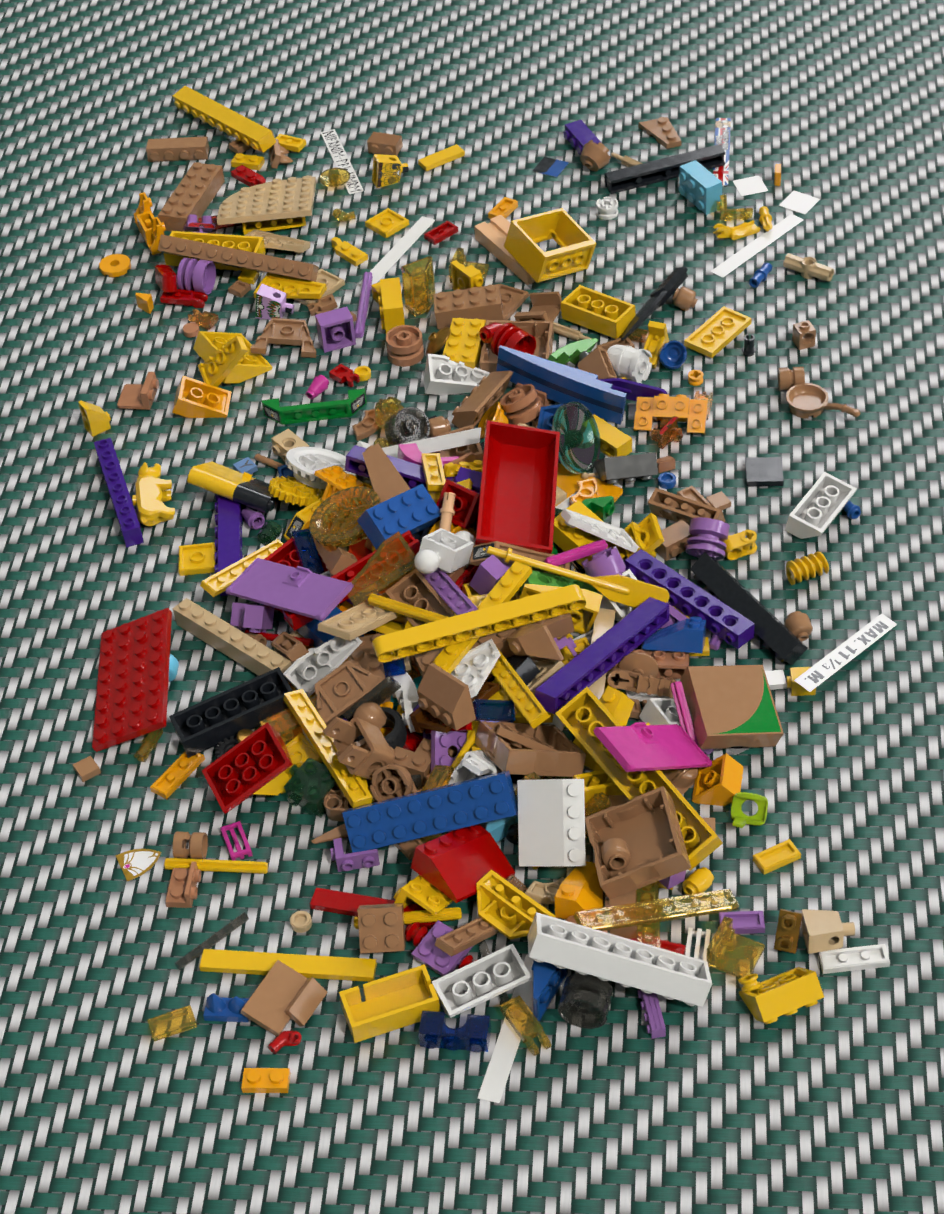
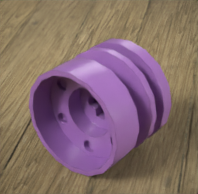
M183 258L177 272L178 288L209 295L214 288L216 280V268L213 261Z
M698 517L691 519L689 533L695 537L687 539L689 545L686 546V553L700 558L706 552L715 560L724 559V550L727 546L722 541L728 539L730 525L711 518Z

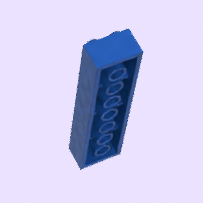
M508 770L350 808L342 812L352 853L515 816L518 814V803Z

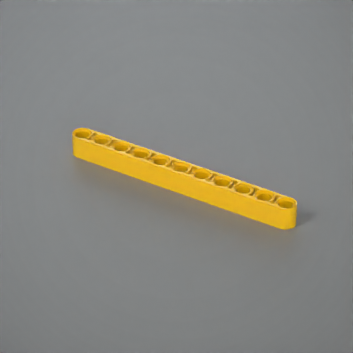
M569 585L381 635L372 641V646L378 661L385 663L579 611L586 606L587 602L579 585Z

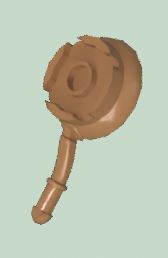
M797 384L786 393V401L789 404L791 413L800 418L809 419V416L812 415L813 418L822 414L824 409L840 410L843 413L853 415V417L860 416L858 409L849 407L847 404L828 403V393L824 388L816 384Z

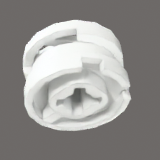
M603 197L602 200L600 198L597 200L596 214L600 219L611 220L618 216V200H613L612 197Z

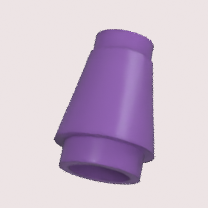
M248 507L242 510L241 515L250 528L260 529L263 527L265 519L262 513Z

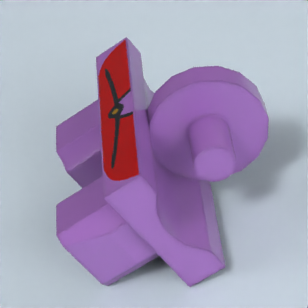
M190 214L187 216V221L184 225V230L197 233L212 232V229H215L211 216H202V223H197V215Z

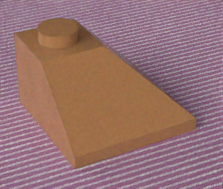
M546 624L523 625L506 638L511 651L516 656H529L532 660L562 661L564 659Z

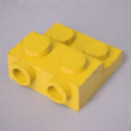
M456 260L451 262L453 290L482 287L483 278L480 270L472 265L465 267Z

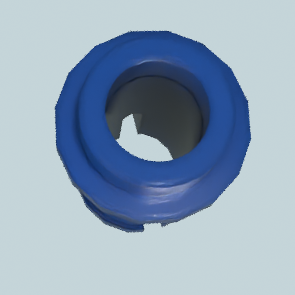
M850 500L843 507V510L850 519H856L861 514L860 507L854 505Z

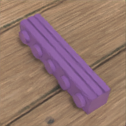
M641 989L637 990L638 997L642 999L640 1002L641 1009L645 1011L643 1013L644 1021L648 1022V1025H646L648 1034H651L652 1039L665 1037L666 1028L657 994H648Z

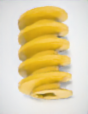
M819 551L814 554H808L807 557L802 556L800 559L797 558L786 563V575L791 585H795V579L798 583H801L802 577L806 581L809 580V575L811 578H815L816 573L821 576L823 571L826 574L829 572L827 559Z

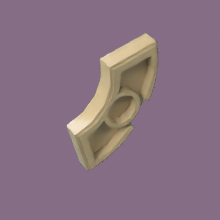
M562 877L558 881L551 883L533 881L525 894L537 903L555 904L554 897L565 878Z

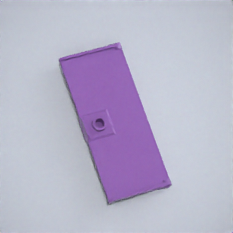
M257 558L226 589V594L324 621L331 611L352 590L353 584L313 573L305 567L297 566V568Z

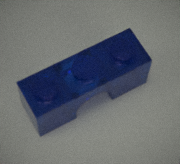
M422 1011L418 1033L420 1047L429 1049L445 1048L453 1051L488 1052L491 1035L490 1016L467 1014L466 1023L460 1028L453 1029L449 1028L446 1024L445 1012Z

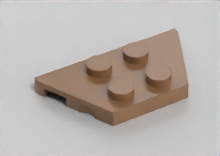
M346 661L314 684L317 695V709L326 726L335 717H340L386 683L385 680Z
M503 723L499 725L496 731L497 735L502 736L505 740L510 741L512 745L519 748L559 751L542 740Z

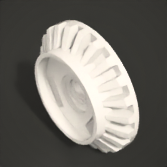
M296 447L290 449L286 454L285 463L293 471L294 477L301 483L314 488L326 489L328 483L314 475L315 471L336 465L341 467L347 474L358 476L357 474L345 471L346 456L331 450L316 447Z

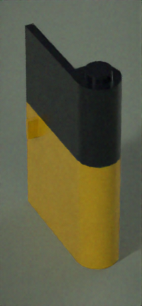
M212 461L192 467L187 478V482L266 514L273 510L275 506L274 499L278 498L270 494L268 483L253 478L249 473H240Z

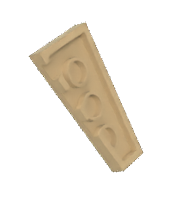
M256 229L244 235L263 237L265 248L294 251L295 253H304V251L310 248L309 241Z

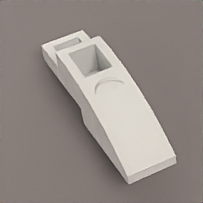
M395 662L391 663L392 672H389L391 683H394V686H391L393 698L397 697L402 710H405V713L402 714L404 724L408 725L410 732H416L409 715L418 705L417 688L412 678L400 665Z

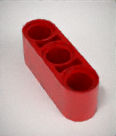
M156 265V284L163 292H176V273L169 265Z

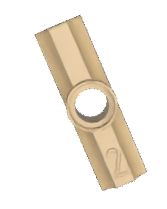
M788 253L783 262L785 268L800 272L801 276L806 279L815 277L830 282L834 275L833 268L817 263L813 257L801 258Z

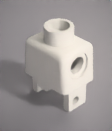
M469 751L453 771L448 785L479 778L487 773L491 775L503 771L483 751Z

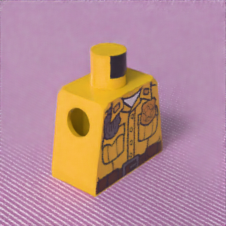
M374 154L372 181L376 188L398 183L401 173H407L409 170L408 164H401L396 155Z

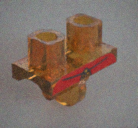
M673 416L671 420L664 418L660 422V430L654 428L651 431V439L658 442V448L664 449L669 442H680L683 438L682 429L677 424L679 417Z

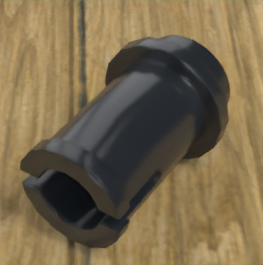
M749 334L744 335L742 352L748 357L753 356L756 352L754 347L755 336L751 334L750 340Z

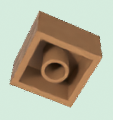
M403 903L360 905L358 907L360 954L405 951Z

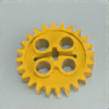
M284 476L272 478L268 487V491H270L273 497H278V500H285V503L297 504L300 507L309 506L322 498L325 492L324 489L305 485L295 477L287 476V478Z

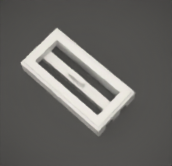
M689 927L685 955L690 957L692 937H696L694 958L699 959L701 938H705L703 961H708L711 930L706 929V932H704L702 929L697 928V931H694L693 928Z

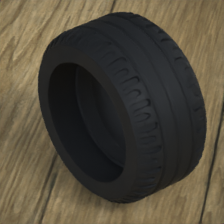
M381 707L387 716L383 727L393 729L384 738L393 749L396 746L403 748L407 740V731L402 716L394 709ZM358 736L354 742L361 741L364 736Z

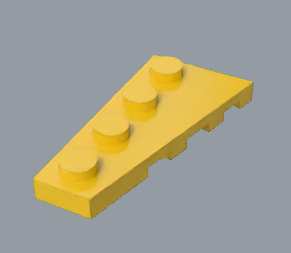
M267 273L254 291V298H256V293L261 284L285 292L286 298L320 299L327 290V287L324 283Z

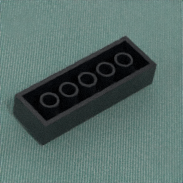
M278 667L170 715L169 718L189 758L218 745L220 741L224 742V738L229 740L230 736L236 737L242 729L251 730L291 712L284 701V693L292 692V689Z

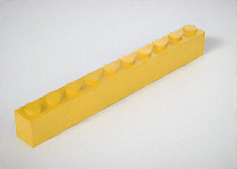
M184 86L172 96L175 100L174 104L178 109L184 110L187 114H192L195 118H199L204 123L206 122L210 126L218 128L219 131L233 136L236 140L244 142L255 150L264 153L276 143L271 130L187 86Z

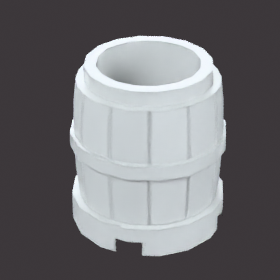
M618 344L611 346L607 350L618 378L625 377L627 380L641 384L642 380L646 381L652 368V363L649 362V357L652 358L650 351Z

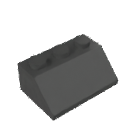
M656 453L608 457L593 462L600 480L607 481V484L618 483L620 479H624L625 482L636 481L635 478L642 477V480L653 479L652 476L658 475Z

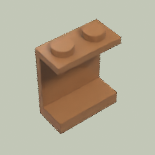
M530 293L529 297L533 307L529 312H517L514 317L519 322L554 321L561 311L562 298L560 293Z

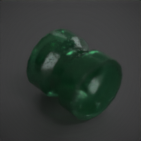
M268 521L257 537L266 546L280 536L282 528L278 523Z

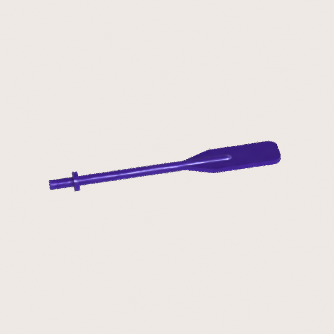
M621 378L598 379L613 384L612 389L627 393L626 399L637 401V397L654 398V396L659 394H667L662 388Z

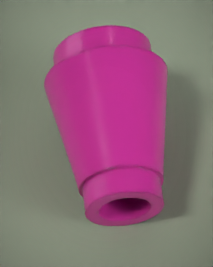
M323 375L316 376L309 386L306 396L313 400L328 389V379Z

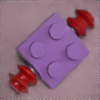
M439 920L429 932L425 926L420 928L419 922L411 923L405 930L406 941L410 942L413 940V945L417 946L411 953L412 957L442 977L453 972L457 966L460 969L473 962L472 955L466 956L472 947L451 957L435 946L437 938L453 931L452 928Z

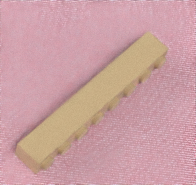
M187 598L172 608L178 626L259 676L278 667L284 673L292 665L290 660Z

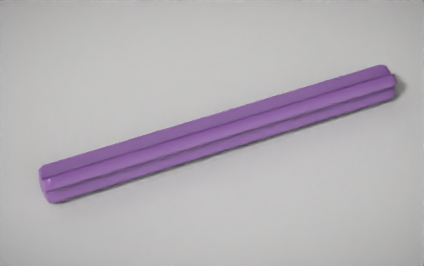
M365 272L363 275L355 324L356 338H362L364 335L373 278L371 272Z

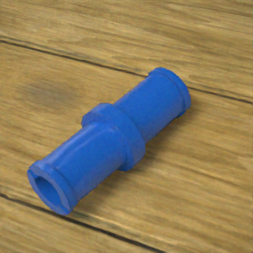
M764 263L760 269L755 271L754 276L749 280L751 287L756 288L761 282L766 280L768 273L772 271L770 263Z

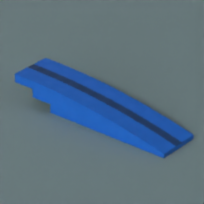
M502 345L499 346L497 371H512L511 382L523 385L532 384L535 389L545 392L548 399L560 404L572 402L577 409L579 408L584 413L595 414L604 420L621 425L627 393L612 389L613 384L598 380V375Z

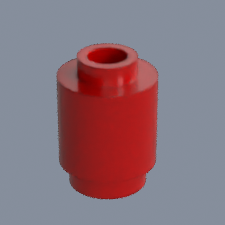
M493 322L482 327L479 331L481 340L484 343H490L495 332L502 324Z

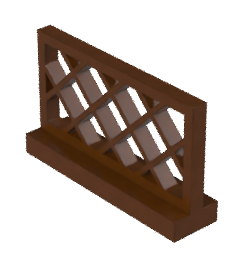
M484 682L478 694L471 698L474 710L501 689L498 683ZM421 707L409 715L414 729L418 733H422L426 729L448 733L452 729L450 726L442 725L444 723L441 720L434 718L431 713L421 709Z

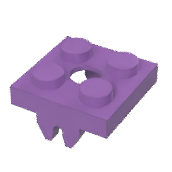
M431 731V772L447 773L456 758H451L448 755V748L455 746L458 755L466 742L467 732L449 731L448 733Z

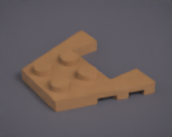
M272 318L263 329V334L258 336L256 343L251 346V353L266 354L268 343L275 345L302 346L301 357L316 358V349H314V343L311 340L305 320Z

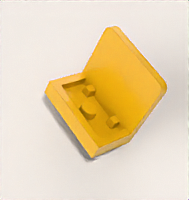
M420 875L410 880L394 895V903H403V907L406 908L414 901L433 915H437L454 902Z

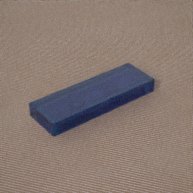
M310 528L292 531L291 536L301 566L308 568L316 574L324 573Z

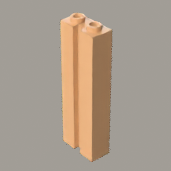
M499 215L490 219L488 224L482 222L475 225V239L524 283L529 285L536 282L504 248L511 224L506 218Z

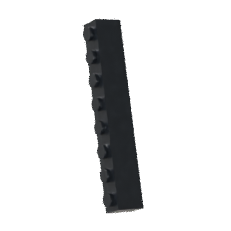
M706 552L690 568L695 574L693 578L700 584H706L704 588L710 594L714 595L715 593L718 596V600L754 623V637L758 640L762 639L764 641L763 646L770 652L774 650L777 653L775 657L781 663L787 662L793 665L807 650L808 647Z

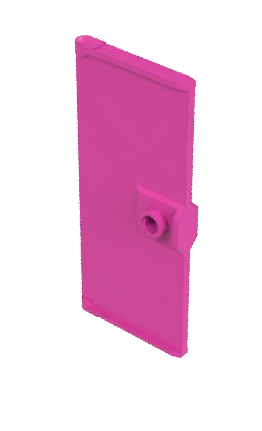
M635 722L631 726L596 727L593 730L597 738L626 772L712 766V761L678 724L646 725L645 722Z

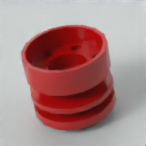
M505 323L495 332L491 341V351L498 356L499 346L502 345L534 355L536 339L514 324Z

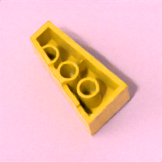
M607 686L599 701L621 726H626L635 702L623 692ZM575 738L573 743L586 753L584 769L590 772L603 770Z

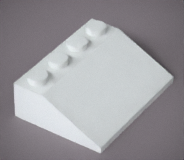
M584 779L517 780L519 866H586Z

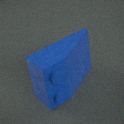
M690 617V619H685L662 628L644 641L643 649L702 653L705 645L706 620H702L701 617Z
M533 960V1023L538 1025L566 978L568 968L561 969L551 963Z

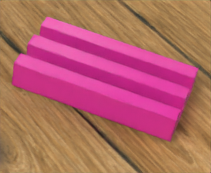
M240 821L220 827L232 861H236L238 857H240V860L244 859V855H248V857L253 856ZM236 827L238 828L243 844L245 846L244 850L241 849L236 833L234 831V828ZM227 830H230L237 852L233 851L226 832Z

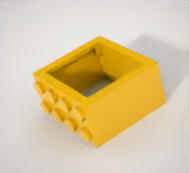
M563 208L511 221L504 248L538 283L588 269L597 243ZM554 239L561 248L543 252L536 243Z

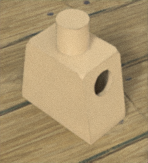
M802 910L801 930L808 954L841 949L844 936H855L854 922L842 923L837 911Z

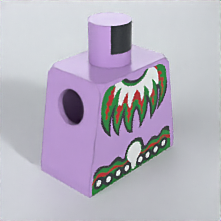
M261 284L256 293L255 318L268 320L282 318L284 313L293 314L295 305L286 303L285 292Z

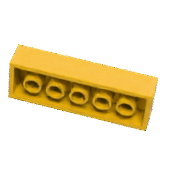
M172 231L170 234L172 237L264 255L266 253L263 237ZM163 253L165 264L170 266H179L181 260L186 258ZM214 263L215 268L219 270H243L241 268Z

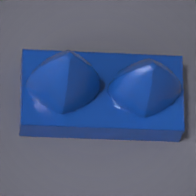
M212 993L206 1000L203 1014L204 1020L249 1023V1018L241 1014V1010L249 998L237 996L234 998H224Z

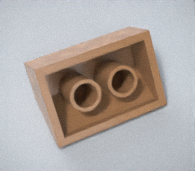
M429 664L417 689L418 704L421 709L428 711L434 718H438L446 726H450L456 731L474 721L476 716L468 685L436 664Z

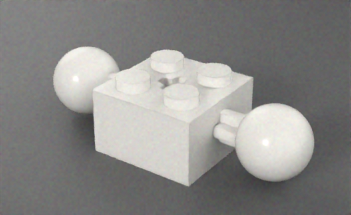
M442 528L424 536L419 552L414 559L416 569L423 574H431L437 568H440L445 573H451L469 563L473 545H475L474 536L468 531H459L454 534Z

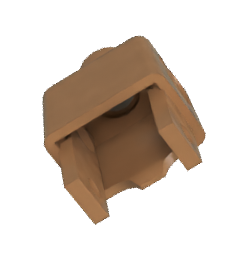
M335 717L323 730L326 736L334 738L337 759L346 766L352 775L372 780V774L378 768L387 764H393L395 751L388 745L380 729L360 718L354 717L349 722ZM358 736H364L361 741L354 742Z

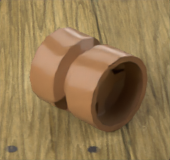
M788 367L778 368L779 391L789 390L794 385L805 383L804 367H793L792 370Z
M175 832L172 848L173 857L188 859L191 856L192 859H205L208 850L207 834L204 832H193L190 835L189 832Z

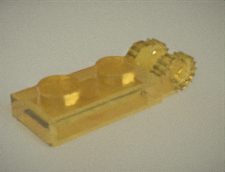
M520 996L500 1005V1011L534 1056L539 1054V1048L533 1040L536 1036H538L544 1048L548 1049L551 1047L550 1039L543 1031L542 1025Z

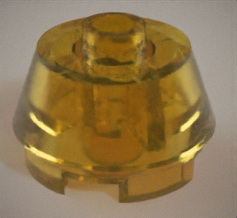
M388 397L382 400L381 398L375 405V422L384 430L395 431L407 421L409 410L401 405L399 399Z

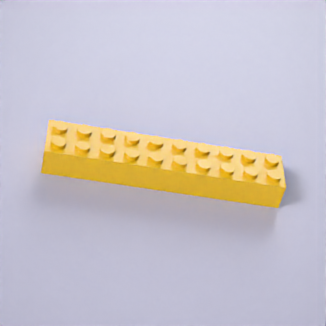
M588 687L583 689L555 713L629 801L662 786L665 787L673 799L691 868L688 869L689 871L723 844L717 834L661 770L626 772L593 731L596 727H615L621 725Z

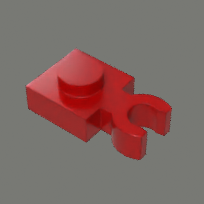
M339 364L329 372L330 378L341 384L347 382V385L350 387L354 386L353 381L360 382L359 375L354 374L352 369L343 364Z

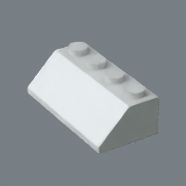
M824 472L790 513L785 531L800 539L822 535L857 491V488Z
M511 944L432 981L444 1013L452 1018L532 980V976L516 948Z

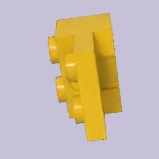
M650 513L639 524L632 521L624 530L639 546L637 551L642 549L655 558V549L664 542V538L656 515ZM625 549L627 558L634 554V552Z

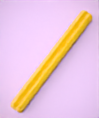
M372 593L368 597L370 605L427 623L449 618L448 616Z
M166 858L164 862V867L167 870L190 868L191 862H196L198 869L201 871L266 874L268 872V863L257 861Z
M460 907L445 908L437 915H433L427 910L404 912L405 924L437 922L438 920H459L462 918ZM354 917V927L356 929H359L358 917Z

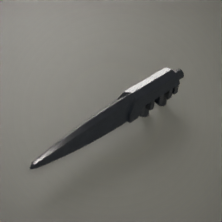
M685 266L676 268L650 294L651 297L633 318L621 337V341H624L639 328L658 307L664 305L688 277L686 273L688 269Z

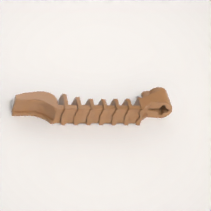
M617 667L611 668L606 674V679L613 688L636 693H647V695L655 694L660 697L668 696L673 698L670 684L677 682L674 678L668 680L661 676L659 678H655L652 675L642 676L641 673ZM615 674H618L621 679H617L614 682L611 677H615Z

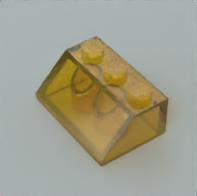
M431 256L401 267L405 307L414 317L429 312L434 302L433 294L436 293Z

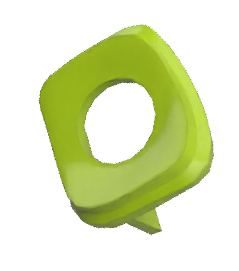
M736 793L733 796L731 817L734 820L733 826L743 828L746 824L763 825L767 817L768 799L753 793ZM752 800L758 805L757 813L752 816L744 814L741 807L744 801Z

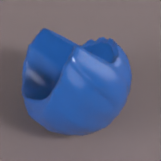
M676 340L665 343L659 351L660 362L668 369L680 368L687 359L686 347Z

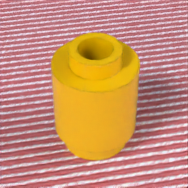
M705 867L696 869L683 881L684 893L692 898L700 897L712 885L714 880L712 872Z

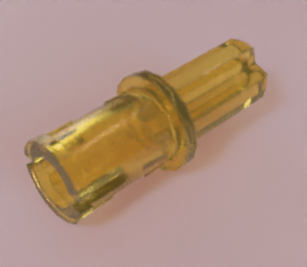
M163 728L150 732L146 738L142 739V745L134 755L135 758L138 757L137 760L146 762L151 751L156 749V743L163 734Z

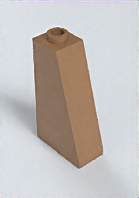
M378 443L369 446L362 453L378 504L410 490Z

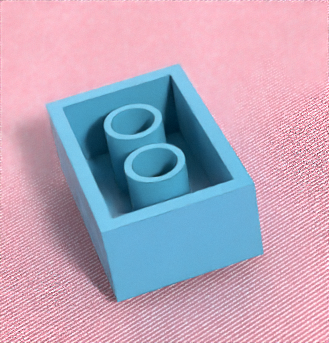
M696 160L681 165L679 173L680 194L705 215L722 209V181Z

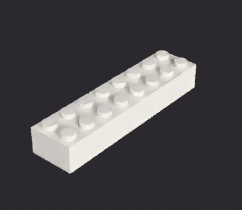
M536 912L527 935L529 957L537 962L551 963L561 969H572L582 975H593L603 981H614L624 987H635L648 994L656 993L669 1000L683 1001L690 1006L697 1005L703 1007L712 986L707 961Z

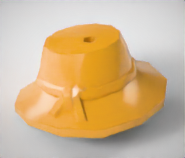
M495 402L483 415L478 425V428L481 427L480 439L485 437L487 420L508 424L509 420L504 414L500 402Z

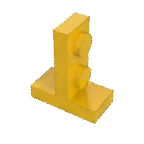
M649 321V335L643 349L651 352L652 358L649 357V362L652 363V368L656 369L660 358L659 351L665 343L669 342L665 323Z

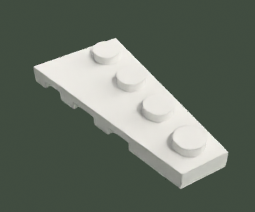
M565 508L560 514L564 518L565 524L572 528L577 527L586 533H591L634 553L639 548L622 528Z

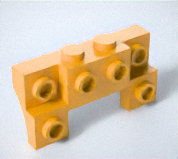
M145 192L139 194V206L133 215L135 223L151 254L155 255L161 253L158 251L161 234L164 235L166 228L164 222H160L158 217H154L150 208L153 206L151 198H147Z
M659 394L654 396V398L637 397L634 431L644 430L652 432L653 420L670 421L672 418L678 417L674 422H688L687 434H705L708 400L690 399L686 395L681 394L676 395V397H669L668 394Z

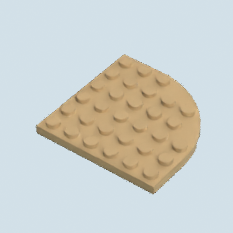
M308 175L297 179L296 177H290L287 180L273 179L272 182L243 187L240 191L232 194L222 202L219 207L217 224L224 225L312 216L316 177Z

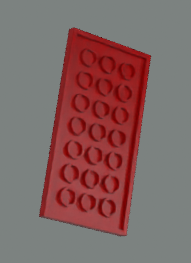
M169 608L125 623L101 634L92 748L96 752L166 727L172 612Z

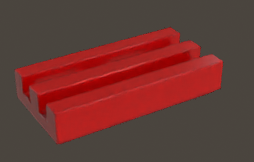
M446 221L425 233L424 239H428L430 243L432 242L433 245H436L457 233L458 227Z

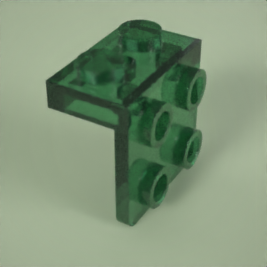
M308 758L287 782L284 789L288 797L287 800L293 806H300L308 814H314L321 818L326 812L322 800L336 784V781L325 765L312 758Z

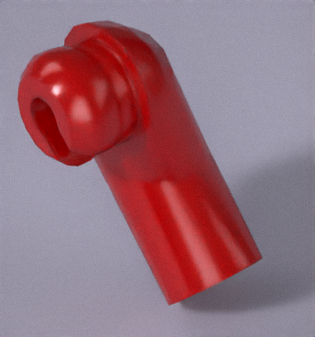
M283 1031L268 1045V1048L272 1053L276 1054L283 1046H297L300 1044L302 1036L298 1031Z

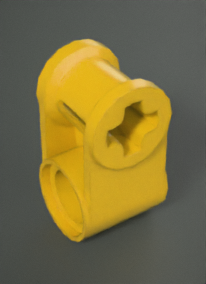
M744 530L740 533L729 535L727 540L722 541L727 546L724 550L726 557L729 560H736L740 557L754 554L757 551L755 543L757 540L756 532Z

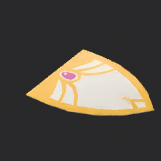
M133 849L115 856L128 882L150 870L158 861L162 852L152 849Z

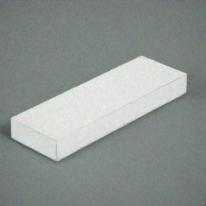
M885 944L842 948L818 953L823 974L890 967V959Z

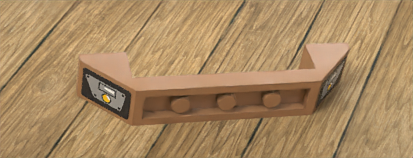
M494 541L473 545L470 564L479 566L490 557L491 554H487L488 546L504 551L511 548L512 553L541 562L555 554L538 552ZM495 556V557L498 558L503 564H507V563H504V558ZM509 560L507 565H512L514 561ZM573 561L558 566L581 573ZM531 567L532 570H535V571H540V572H544V573H549V574L561 576V575H558V574H554V573H551V572H548V571H544V570H541V569H537V568Z

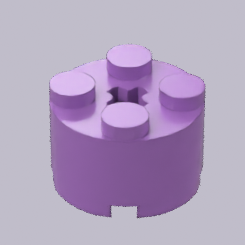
M616 546L592 555L591 561L586 559L581 563L586 574L591 577L622 575L626 571V566Z

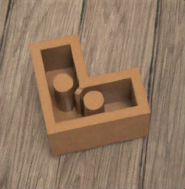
M424 738L415 752L396 746L393 764L405 767L411 774L415 785L420 787L428 786L425 776L433 774L434 777L436 772H431V740Z

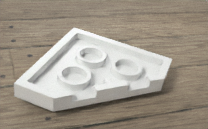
M490 639L469 650L451 672V675L468 685L471 698L478 694L501 655L493 640Z

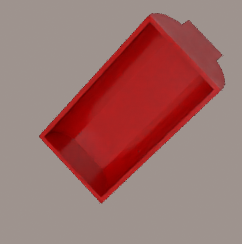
M487 420L475 545L499 541L538 552L552 553L560 432Z

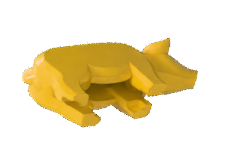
M146 462L143 463L138 471L135 495H132L133 506H136L138 521L145 526H154L160 522L172 520L175 515V508L167 507L163 503L172 500L171 490H167L172 489V481L160 479L161 466L157 463L149 468Z

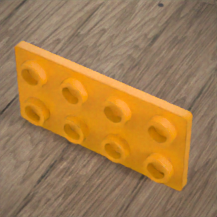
M334 465L315 471V476L328 483L322 499L350 517L355 515L359 502L368 508L378 505L371 485L362 483L357 480L356 476L344 472L341 467Z

